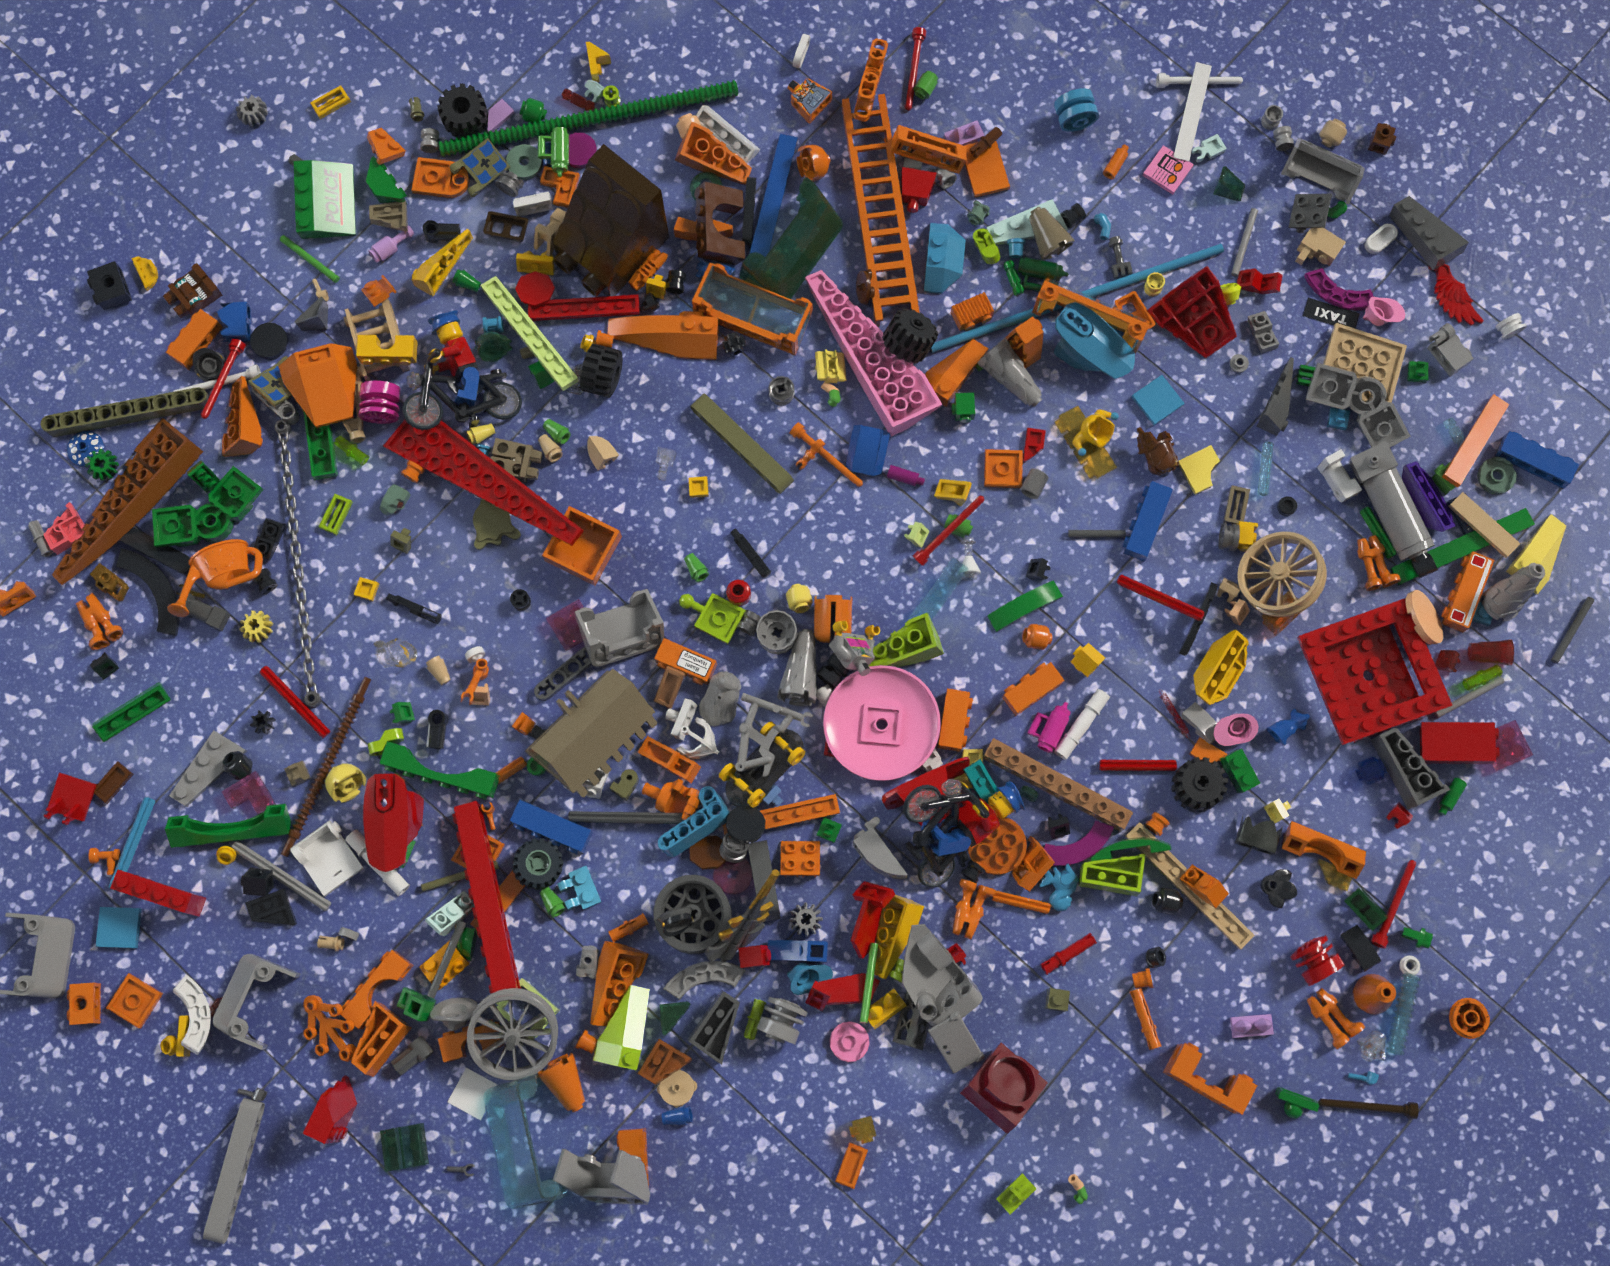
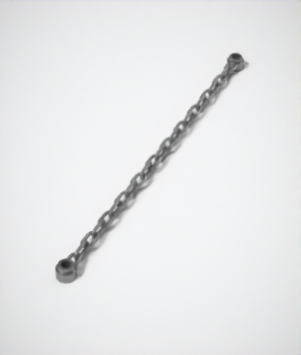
M279 420L275 424V431L278 433V440L282 443L283 449L280 453L281 464L285 468L283 485L287 489L288 495L285 498L287 511L290 513L288 531L292 534L293 542L290 544L292 557L295 558L293 576L298 586L295 591L296 601L300 604L298 622L303 631L301 648L305 651L306 658L303 661L304 673L308 676L304 700L309 707L315 708L321 704L322 698L317 693L316 684L312 679L314 662L310 658L309 652L312 648L311 637L307 634L309 616L304 607L307 598L306 591L302 588L304 571L303 566L299 562L301 545L297 541L296 535L299 532L298 520L294 516L296 499L292 495L291 488L294 485L293 475L289 471L291 454L287 450L286 444L289 440L288 434L291 432V425L283 420ZM280 425H285L283 429H279ZM283 453L284 455L288 453V461H284ZM286 477H290L291 485L289 483L286 485ZM288 499L290 501L293 499V507H289ZM291 523H295L296 531L295 529L291 531ZM293 545H294L295 547L298 545V552H299V553H297V552L294 553ZM296 569L301 570V577H296ZM303 591L304 600H299L298 592L302 593ZM301 615H306V623L301 622ZM303 639H305V640L308 639L309 648H308V646H305V648H304V640H303ZM306 662L308 664L311 662L312 671H307ZM309 687H314V691L309 692ZM315 696V700L310 702L309 698Z

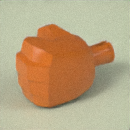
M681 779L667 782L662 789L645 783L642 789L643 795L656 799L655 808L663 813H682L681 818L683 821L695 813L701 802L698 797L700 791L692 787L683 786V780Z

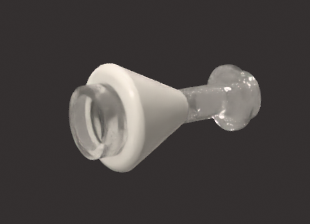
M964 537L961 541V545H965V558L958 574L965 581L976 580L977 575L981 573L972 554V545L976 544L973 537Z

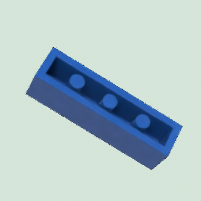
M1511 431L1503 436L1494 455L1495 457L1505 458L1512 465L1563 489L1571 484L1579 466L1572 458L1563 457L1557 454L1555 450L1546 449L1540 446L1538 442L1525 439L1521 434Z
M1151 481L1149 486L1145 485L1141 495L1144 497L1142 503H1138L1135 511L1138 514L1136 520L1132 519L1128 529L1131 530V534L1129 537H1125L1122 545L1125 548L1123 554L1145 562L1172 494V488Z
M520 799L510 819V822L514 824L513 828L522 832L527 829L532 832V836L538 839L542 837L548 838L552 845L560 847L562 844L568 847L567 851L576 855L578 852L584 854L593 834L588 828Z

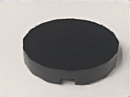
M268 322L255 328L250 338V344L254 352L259 357L274 359L281 356L285 352L289 341L287 333L280 325Z
M748 805L738 806L730 811L727 817V832L733 840L739 843L756 842L765 831L764 816L755 807L752 808Z

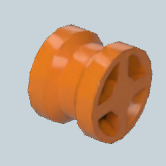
M409 460L407 468L402 470L401 474L410 481L417 483L419 481L418 477L425 470Z
M1153 812L1151 820L1147 821L1144 825L1155 835L1161 836L1164 827H1168L1170 823L1159 813Z

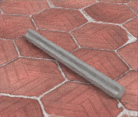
M235 841L231 846L237 854L258 868L273 870V878L323 911H327L331 906L330 901L241 842Z

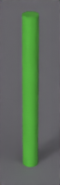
M285 235L280 237V241L333 282L337 283L340 277Z
M870 943L860 1023L864 1024L868 1023L878 944Z

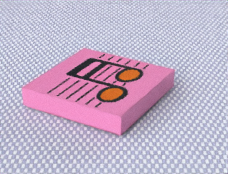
M1163 145L1144 171L1143 176L1173 195L1194 164L1174 158V152Z

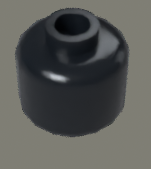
M240 751L230 752L223 759L224 772L235 780L247 778L252 772V760Z
M1161 887L1154 892L1152 905L1159 913L1174 915L1182 908L1183 898L1178 890Z

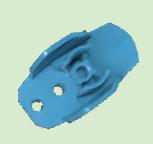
M1074 302L1064 307L1055 320V329L1061 336V340L1054 350V354L1076 369L1102 371L1113 379L1120 378L1133 370L1135 352L1112 326L1094 311L1080 303Z

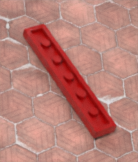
M638 294L555 299L536 307L528 305V316L532 321L640 315Z

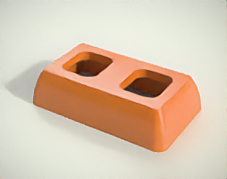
M1132 291L1115 300V306L1119 309H1122V306L1128 303H1132L1136 311L1131 314L1150 321L1147 330L1155 326L1153 318L1136 291Z

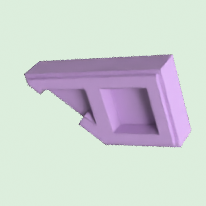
M503 99L489 109L488 133L490 130L494 132L495 129L499 128L515 114L514 110Z

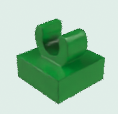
M1409 361L1407 381L1426 383L1428 381L1429 362Z
M396 702L392 704L393 709L390 710V713L395 715V720H392L393 723H410L415 720L410 702Z
M824 817L816 836L835 843L842 824Z

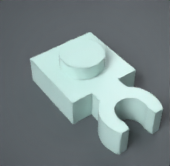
M1216 134L1202 141L1201 147H1195L1191 154L1199 153L1201 156L1197 157L1196 162H1201L1205 156H1208L1210 160L1224 153L1227 148L1219 135Z

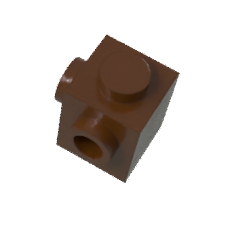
M1378 123L1373 131L1368 150L1386 155L1390 146L1393 147L1397 136L1394 133L1396 128L1391 127L1389 124Z

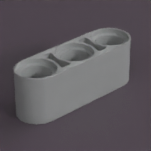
M252 387V391L258 399L281 420L290 425H295L299 421V413L287 400L274 407ZM288 412H292L291 416L285 417Z

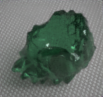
M489 331L481 334L475 340V350L483 361L495 362L513 349L509 344L512 340L497 332Z

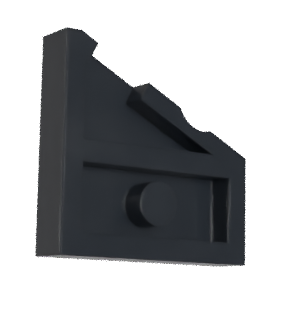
M285 888L270 893L266 897L262 896L245 903L253 922L297 924Z

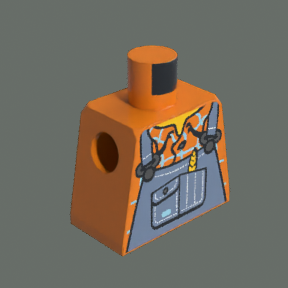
M806 79L801 85L792 80L787 87L793 93L791 95L792 106L809 124L832 101V91L810 79Z

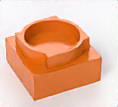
M569 506L564 516L579 526L584 532L573 546L552 536L542 557L545 562L596 586L622 538L621 532Z

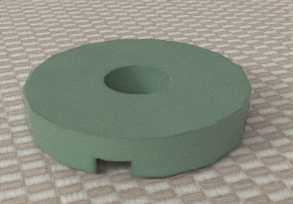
M521 144L515 146L506 156V162L511 167L508 171L516 174L519 180L532 179L542 169L543 161L538 158V150L531 145ZM523 159L529 160V163L525 166L519 164Z
M1492 457L1481 464L1478 469L1477 478L1480 486L1485 491L1498 495L1507 492L1514 486L1517 473L1516 470L1514 471L1510 461L1501 457ZM1494 471L1501 474V480L1493 477Z

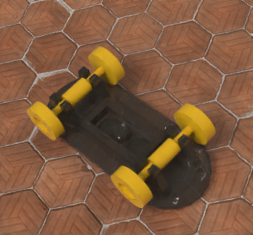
M772 721L766 723L760 730V733L766 737L775 724ZM786 729L785 732H779L774 738L769 751L775 755V760L767 777H763L764 765L741 772L736 770L733 763H729L721 770L719 778L724 782L727 781L725 792L731 804L736 807L748 805L752 808L756 807L762 802L765 793L791 766L798 764L805 755L804 743L798 733ZM761 745L748 756L746 761L762 757L759 752Z

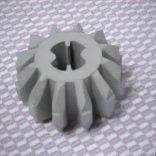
M251 94L250 98L244 96V101H238L239 106L236 107L237 117L244 125L249 124L253 128L255 123L260 126V121H266L265 116L268 115L267 105L259 96L255 98Z
M807 902L804 903L803 910L800 905H796L799 912L797 913L792 910L791 914L796 916V918L789 919V922H797L791 927L792 930L799 927L798 935L802 933V930H805V937L809 935L808 930H811L812 934L815 935L816 931L813 927L821 929V925L816 923V921H823V917H816L821 913L820 909L813 912L814 904L811 905L810 909H807ZM805 914L807 917L808 915L811 916L810 924L806 925V922L804 924L801 923L803 920L802 916Z

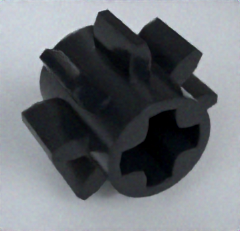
M730 333L725 336V341L722 342L725 353L730 352L731 356H735L744 351L743 347L746 345L743 335L738 336L737 333Z
M258 710L256 716H251L253 723L250 726L253 728L257 727L255 729L257 734L262 730L267 735L268 730L275 729L272 725L276 719L270 717V712L266 711L263 714ZM261 720L266 721L264 725L260 724Z

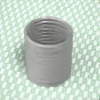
M1030 469L1020 490L1025 496L1038 499L1049 477L1041 470Z

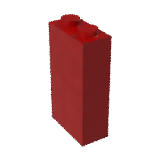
M1421 722L1419 725L1420 755L1425 760V764H1494L1496 759L1500 757L1499 747H1496V740L1499 739V729L1495 728V722Z

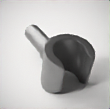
M240 1088L237 1091L238 1094L249 1096L256 1101H263L267 1095V1092L261 1088H257L255 1092Z
M470 1163L460 1167L447 1166V1171L465 1173L466 1176L470 1177L474 1174H468L466 1168L468 1166L475 1167V1165Z

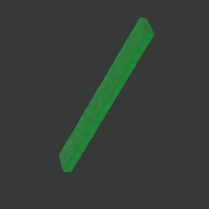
M1527 508L1496 521L1510 535L1535 525ZM1473 531L1428 551V554L1430 553L1438 569L1490 544L1476 531ZM1407 560L1390 568L1392 574L1400 576L1401 581L1397 583L1398 586L1418 578L1411 564L1412 560Z

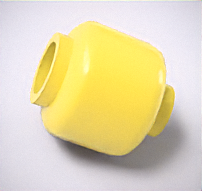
M794 584L786 592V599L790 610L796 613H804L812 606L813 600L807 586Z

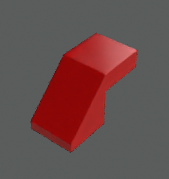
M1255 268L1239 271L1237 284L1241 286V290L1259 294L1280 292L1283 275L1279 272L1262 274Z

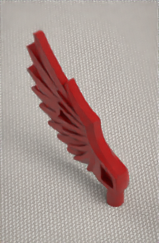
M1444 264L1435 269L1434 271H1437V283L1434 287V294H1437L1438 306L1441 307L1443 305V312L1446 313L1448 311L1449 318L1452 319L1454 316L1458 323H1461L1463 318L1470 326L1474 324L1473 320L1482 324L1484 320L1471 305L1473 300L1468 295L1465 284L1453 277L1450 266Z

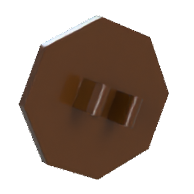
M706 836L690 847V861L702 870L718 869L726 862L719 852L722 839L718 836Z

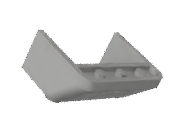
M1298 138L1281 174L1290 178L1303 176L1332 189L1337 199L1346 200L1345 203L1349 204L1363 178L1365 168L1313 143Z
M6 913L5 917L25 919V931L30 935H38L32 976H20L14 983L13 991L0 990V994L60 998L66 991L75 934L74 922L67 918Z
M255 954L244 955L240 959L213 1017L214 1026L236 1040L260 1050L267 1049V1044L246 1036L249 1030L248 1023L244 1019L237 1017L254 979L267 982L274 977L276 970L294 978H299L301 974Z
M562 1149L553 1182L595 1203L648 1205L650 1191L645 1165L640 1157L619 1150L616 1163H600L596 1161L595 1156L585 1154L584 1157H578L568 1150Z

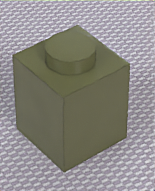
M1048 988L1045 1009L1068 1011L1070 991Z

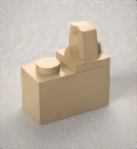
M1310 228L1297 248L1300 254L1295 262L1302 265L1307 257L1310 259L1316 257L1322 264L1330 266L1346 242L1325 228Z

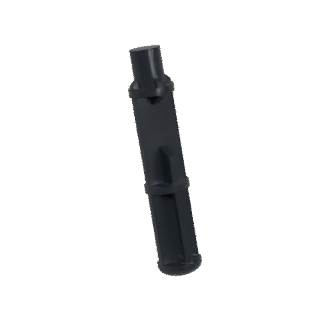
M736 528L733 529L730 534L734 537V542L761 577L767 578L771 574V570L744 535L740 534Z
M389 593L386 597V600L392 602L394 606L404 605L410 609V613L431 621L421 616V614L435 619V622L431 621L435 624H439L442 619L440 613L399 595L395 596ZM425 608V609H427V610H429V611H432V612H434V613H436V614H438V615H437V616L432 615V614H430V613H428V612L423 611V609Z

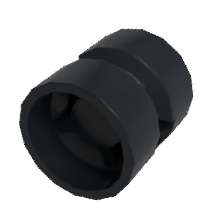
M833 653L826 661L827 666L823 665L816 675L825 684H829L830 687L835 689L842 681V677H846L852 669H846L835 653Z

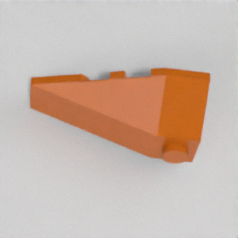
M695 122L690 123L675 158V161L690 168L746 185L747 177H749L752 170L736 153L731 152L724 142H720L708 128Z
M241 376L232 384L228 405L231 407V411L225 421L229 425L227 434L224 433L222 438V456L224 457L252 454L261 447L263 442L261 427L245 377Z
M604 941L598 959L590 1020L591 1025L605 1027L608 1025L609 1019L612 1018L617 1010L618 1004L628 987L633 984L636 977L639 978L643 973L648 953L621 943Z

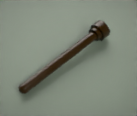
M1320 1099L1318 1101L1321 1107L1399 1113L1407 1116L1409 1119H1417L1419 1114V1107L1416 1102H1408L1404 1105H1391L1333 1099Z

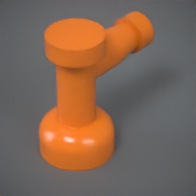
M90 848L89 862L90 864H95L100 859H107V875H113L115 861L120 859V849L99 851L97 848Z

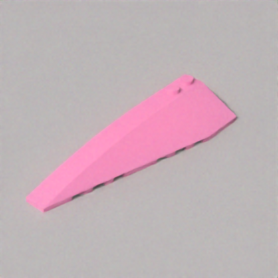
M822 270L805 277L840 349L891 437L907 430L942 406L925 374L920 369L918 370L912 361L910 363L905 362V360H900L895 354L889 352V348L885 347L882 340L883 332L869 317L866 318L862 310L857 305L855 306L849 300V297L842 293Z

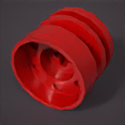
M1326 935L1307 941L1290 955L1292 961L1300 957L1302 958L1295 965L1297 968L1307 966V969L1301 975L1308 986L1322 981L1345 965L1338 953L1328 956L1327 952L1331 950L1333 945L1331 943L1324 947L1322 946V944L1328 941Z

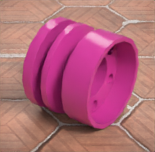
M366 381L360 385V399L363 401L359 404V418L377 424L397 422L399 419V406L396 403L400 401V387L386 381Z

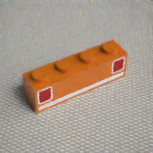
M1474 551L1463 557L1460 564L1462 570L1457 573L1454 579V583H1456L1455 588L1448 595V607L1446 606L1441 614V617H1443L1441 624L1462 633L1469 629L1493 566V559Z

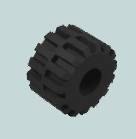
M460 83V87L457 88L455 84L450 86V91L445 89L443 91L444 97H439L440 105H437L446 131L448 133L451 132L452 136L456 138L458 135L466 138V135L472 136L477 131L481 133L483 131L482 126H487L488 111L479 90L475 91V88L471 85L466 88L463 83Z
M902 309V311L898 310L883 333L882 340L885 347L889 348V352L895 354L900 360L918 363L924 360L937 340L938 331H936V326L924 314L912 309Z
M593 343L583 361L580 375L581 390L610 398L615 392L620 379L623 363L622 352Z
M1196 757L1191 761L1188 760L1176 771L1171 782H1174V785L1171 786V790L1176 792L1174 799L1182 802L1181 807H1190L1189 811L1195 812L1199 810L1204 812L1207 809H1211L1224 798L1223 795L1227 792L1228 788L1225 785L1228 783V778H1223L1225 771L1223 768L1220 770L1217 768L1219 763L1216 761L1210 763V758L1204 757L1200 760L1199 757ZM1199 780L1201 783H1204L1203 787L1201 786V784H1198Z

